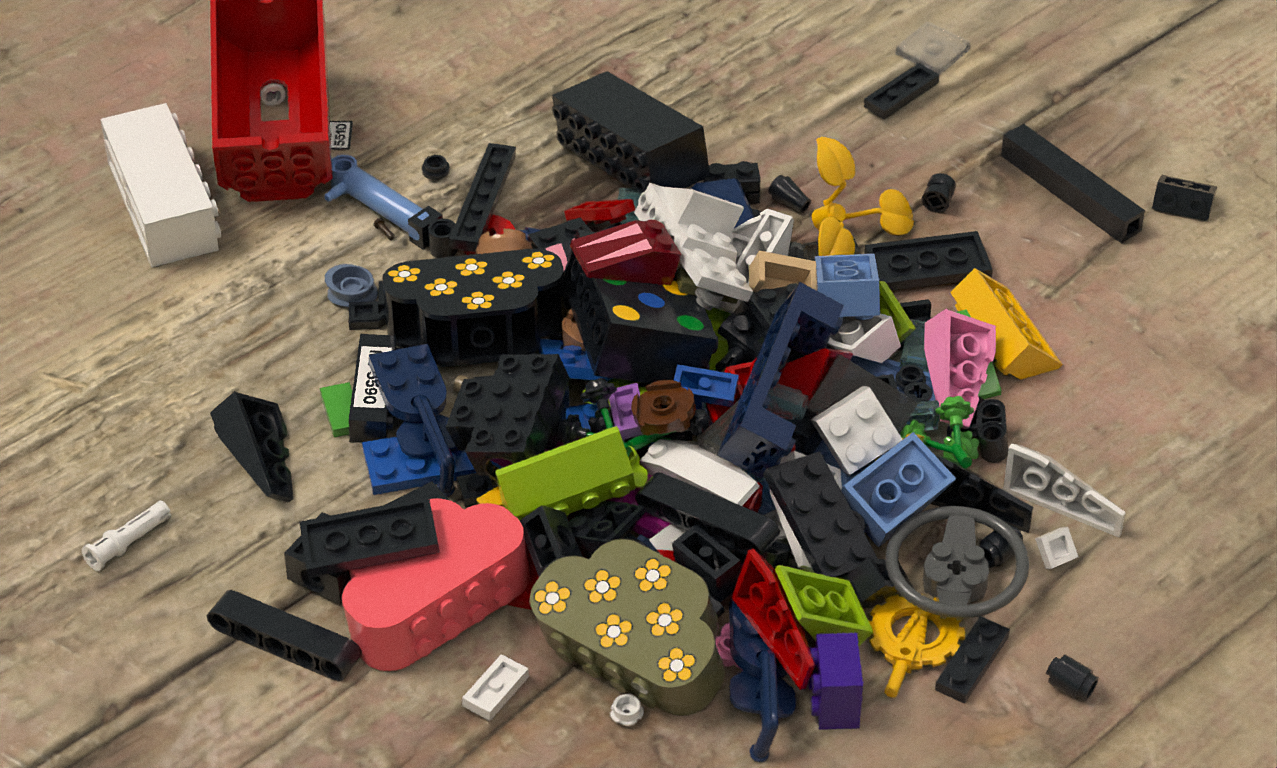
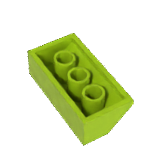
M617 426L495 471L503 507L510 511L519 521L541 505L565 512L566 516H568L570 513L583 508H593L600 502L610 498L623 497L635 489L633 470Z

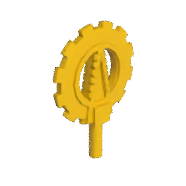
M898 594L886 598L885 604L882 606L877 604L870 612L873 619L869 623L873 633L869 643L875 651L880 650L885 654L884 659L887 662L892 663L893 671L884 691L891 698L897 697L906 673L911 674L912 669H922V665L932 664L933 667L946 663V658L954 656L960 647L958 644L959 640L965 639V627L959 626L961 621L950 617L940 619L939 615L916 607ZM905 616H911L897 637L894 636L891 627L895 621ZM927 619L937 625L940 635L935 641L925 645Z

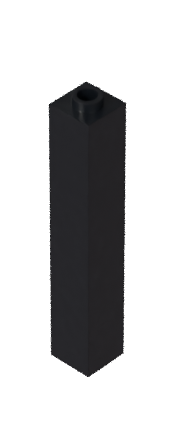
M1022 124L1003 135L1001 157L1122 244L1142 231L1145 214L1143 208L1027 125Z

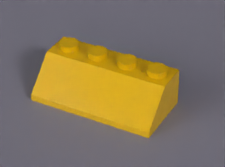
M974 268L950 292L957 302L955 307L958 311L967 309L971 318L996 326V353L994 357L997 361L994 364L1004 375L1011 374L1022 380L1059 369L1063 365L1008 287Z

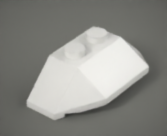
M766 209L759 216L749 219L733 229L729 238L731 239V244L738 252L735 262L736 268L746 278L748 285L749 266L759 250L788 256L794 222L792 216ZM738 299L737 304L721 301V307L717 309L732 313L742 303V300Z

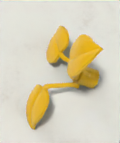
M827 137L816 139L819 173L827 184L831 186L839 185L834 193L823 201L824 206L815 209L812 213V222L819 230V256L853 255L855 253L853 236L849 230L843 228V221L846 219L878 213L881 214V227L887 233L900 236L911 231L914 225L913 213L906 197L898 190L889 189L884 191L879 198L880 208L846 214L842 205L833 203L835 198L846 187L845 180H850L855 176L854 159L850 151L839 141Z

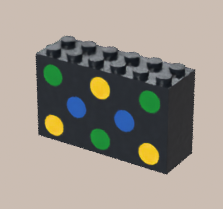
M578 229L575 239L596 232ZM571 249L564 270V289L594 376L651 384L662 380H674L677 364L709 370V362L712 354L717 352L719 339L715 335L712 322L709 320L705 308L696 302L697 296L679 291L675 277L677 270L671 285L589 278Z

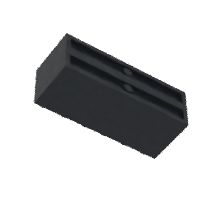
M605 71L552 95L554 105L552 112L557 123L558 131L556 136L558 142L624 185L637 191L640 195L646 191L649 183L662 187L684 189L710 177L704 126L612 73Z

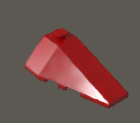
M755 549L748 550L732 599L769 649L775 654L777 660L800 690L806 689L815 664L802 625L796 618L773 566Z

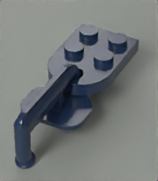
M428 344L369 355L368 364L386 408L393 416L404 420L396 432V438L402 452L407 456L415 458L435 454L440 466V481L437 483V487L446 497L451 496L455 491V462L451 451L457 448L446 429L449 418L440 414L446 406L447 390Z
M731 596L729 601L730 653L734 662L743 671L730 679L729 699L737 709L761 715L762 728L756 743L750 747L749 753L754 761L764 762L769 757V750L779 727V718H787L794 713L796 707L795 691L782 679L788 675L786 670Z

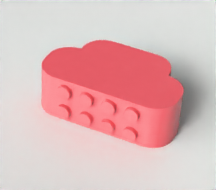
M430 499L439 553L349 570L351 581L343 591L342 603L351 640L360 647L362 651L360 658L367 665L381 671H396L408 667L422 657H426L447 641L456 638L461 632L475 623L481 622L486 616L500 607L509 604L525 591L530 582L531 575L524 531L521 522L510 511L502 506L489 503L477 504L463 509L455 502L447 499Z

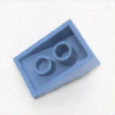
M875 254L815 256L817 291L844 305L839 316L840 318L855 316L859 320L872 319L873 316L880 315L879 277Z
M912 432L847 482L841 491L851 510L858 512L863 517L865 523L864 532L879 548L892 537L901 524L922 512L956 478L918 436Z

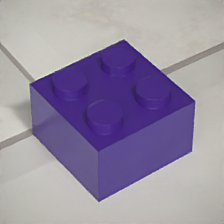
M857 633L816 634V647L810 648L815 664L808 682L809 690H813V695H815L811 696V716L818 717L819 730L859 729L863 679Z

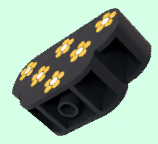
M523 249L406 261L391 266L384 272L382 277L388 335H397V347L400 348L428 344L438 366L451 367L499 362L501 355L535 353L540 347V337L548 336L555 331L561 330L562 321L566 317L562 261L558 255L544 249ZM513 345L517 346V349H516V352H515V353H514Z

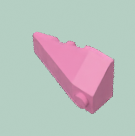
M945 309L925 322L924 351L937 408L941 407V403L947 397L961 396L965 401L970 402L975 413L979 402L978 393L981 385L986 382L988 365L993 361L996 353V326ZM974 413L970 414L969 418L962 420L963 429L970 427ZM940 419L941 422L950 424V421Z

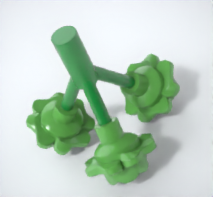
M961 396L947 397L941 403V407L936 408V413L939 414L940 419L950 421V428L954 430L951 437L944 439V444L932 441L929 436H926V432H924L925 424L919 423L917 420H912L910 425L900 429L901 438L905 439L906 434L912 432L924 436L923 443L928 448L932 447L944 451V457L953 459L963 468L970 467L973 462L972 459L979 457L977 451L980 443L979 440L972 438L973 434L971 431L960 432V428L963 427L962 420L969 418V415L974 413V408L971 407L970 402L965 401Z

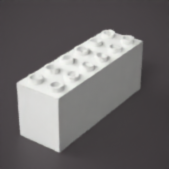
M167 103L100 119L109 167L151 268L218 251L217 239L221 238V230L218 222L214 219V217L219 216L215 200L209 199L211 198L207 182H202L203 177L199 164H193L195 163L194 154L191 147H186L187 140L183 129L178 130L180 126L176 113H171Z

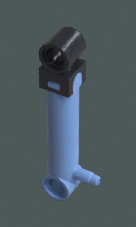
M343 154L332 158L333 178L330 180L331 189L324 195L326 201L330 202L343 194H349L409 233V241L422 250L429 247L430 254L433 257H453L457 254L458 249L449 248V238L455 226L453 221L443 219V214L429 205L422 209L357 166V161L353 156Z

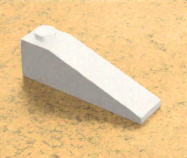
M659 439L649 447L648 452L640 459L642 466L651 475L657 472L666 474L740 506L760 487L752 477L737 465L717 455L719 450L713 445L695 441Z

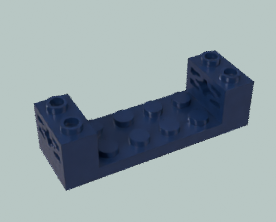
M801 282L797 284L773 317L717 453L719 457L762 479L764 477L763 473L768 467L780 464L783 455L786 457L789 455L796 441L792 438L796 425L766 410L771 401V396L767 394L769 389H773L781 376V372L777 371L779 365L785 363L791 349L806 356L816 352L817 349L825 348L830 335L835 336L841 327L843 319L839 316L844 305Z

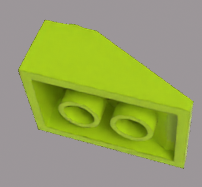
M778 565L775 568L798 622L815 641L816 634L857 633L858 646H860L873 633L850 581Z

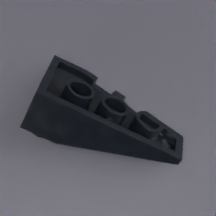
M234 391L210 412L215 432L267 497L290 502L293 500L291 471L286 467L285 460L289 457V449L284 447L283 441L287 437V427L278 403Z
M934 454L956 480L930 504L939 507L964 506L979 509L1000 518L1020 531L1029 533L1033 506L970 469L961 467L953 459Z

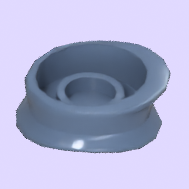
M341 264L330 268L325 274V283L329 288L328 299L334 304L349 307V302L375 301L378 291L374 284V278L363 267Z

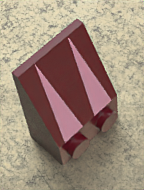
M652 219L647 221L634 220L571 240L570 243L572 251L589 278L671 285L682 255L663 223Z

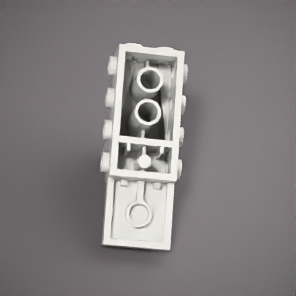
M649 183L646 191L640 195L638 206L634 213L640 221L652 219L663 223L682 254L677 270L679 267L684 268L697 287L745 302L749 301L753 291L747 284L746 278L736 268L735 262L738 252L731 244V239L729 238L744 210L743 206L692 189L662 187Z

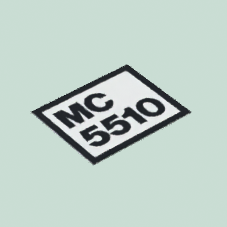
M330 121L331 150H350L353 121Z

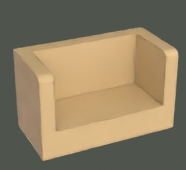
M759 250L749 266V287L753 292H758L761 289L784 287L792 283L798 284L799 282L817 291L816 261Z

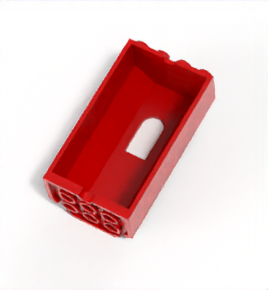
M210 0L212 150L218 186L227 191L232 188L240 193V198L248 202L306 199L314 193V188L320 183L326 184L333 178L326 26L323 0ZM279 83L288 89L289 120L261 121V90L266 85Z

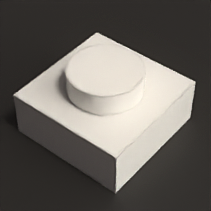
M1061 527L1035 538L1046 569L1055 568L1078 558L1068 527Z

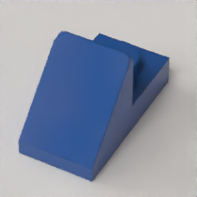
M677 364L674 381L680 382L683 388L692 390L696 409H703L704 403L733 408L739 375Z

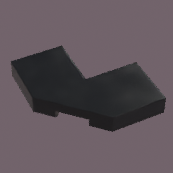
M379 281V301L349 302V330L380 329L386 324L383 281Z

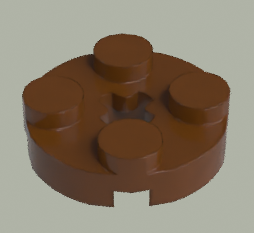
M674 380L653 382L645 386L646 392L640 396L638 393L634 396L631 410L634 421L640 427V431L643 434L682 432L690 427V420L695 414L696 404L692 390L683 388L680 382ZM662 405H668L667 408L661 409Z

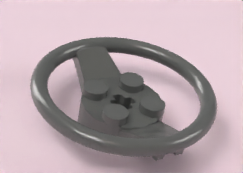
M964 506L937 507L912 516L893 533L885 554L888 576L896 590L916 607L939 615L940 619L950 617L963 621L964 618L987 615L1003 608L1021 592L1029 573L1028 552L1017 532L1006 522L988 512ZM948 519L942 542L933 545L932 552L927 555L924 563V591L926 594L929 592L932 597H936L937 601L923 596L907 583L899 568L898 555L902 543L914 530L933 521ZM975 522H978L998 532L1009 543L1016 558V571L1011 583L1003 592L987 601L970 604L979 598L981 600L984 598L989 578L988 561L984 557V550L976 546Z

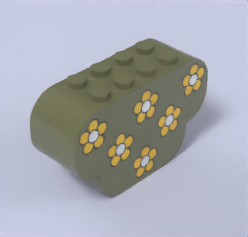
M618 539L599 547L589 560L578 556H568L554 561L543 571L534 584L530 594L531 609L548 645L556 651V655L563 661L570 664L575 661L582 665L584 671L592 677L599 678L602 676L609 680L616 690L625 694L627 691L635 694L638 700L651 709H654L656 706L673 715L685 716L701 711L712 701L724 680L725 669L715 643L718 633V618L713 609L707 586L704 580L695 572L638 542Z

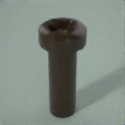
M382 218L376 219L373 224L374 227L380 229L389 240H392L395 235L384 224L385 221Z

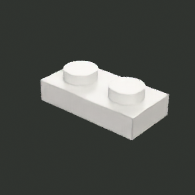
M501 654L462 697L463 707L491 721L529 678V668Z

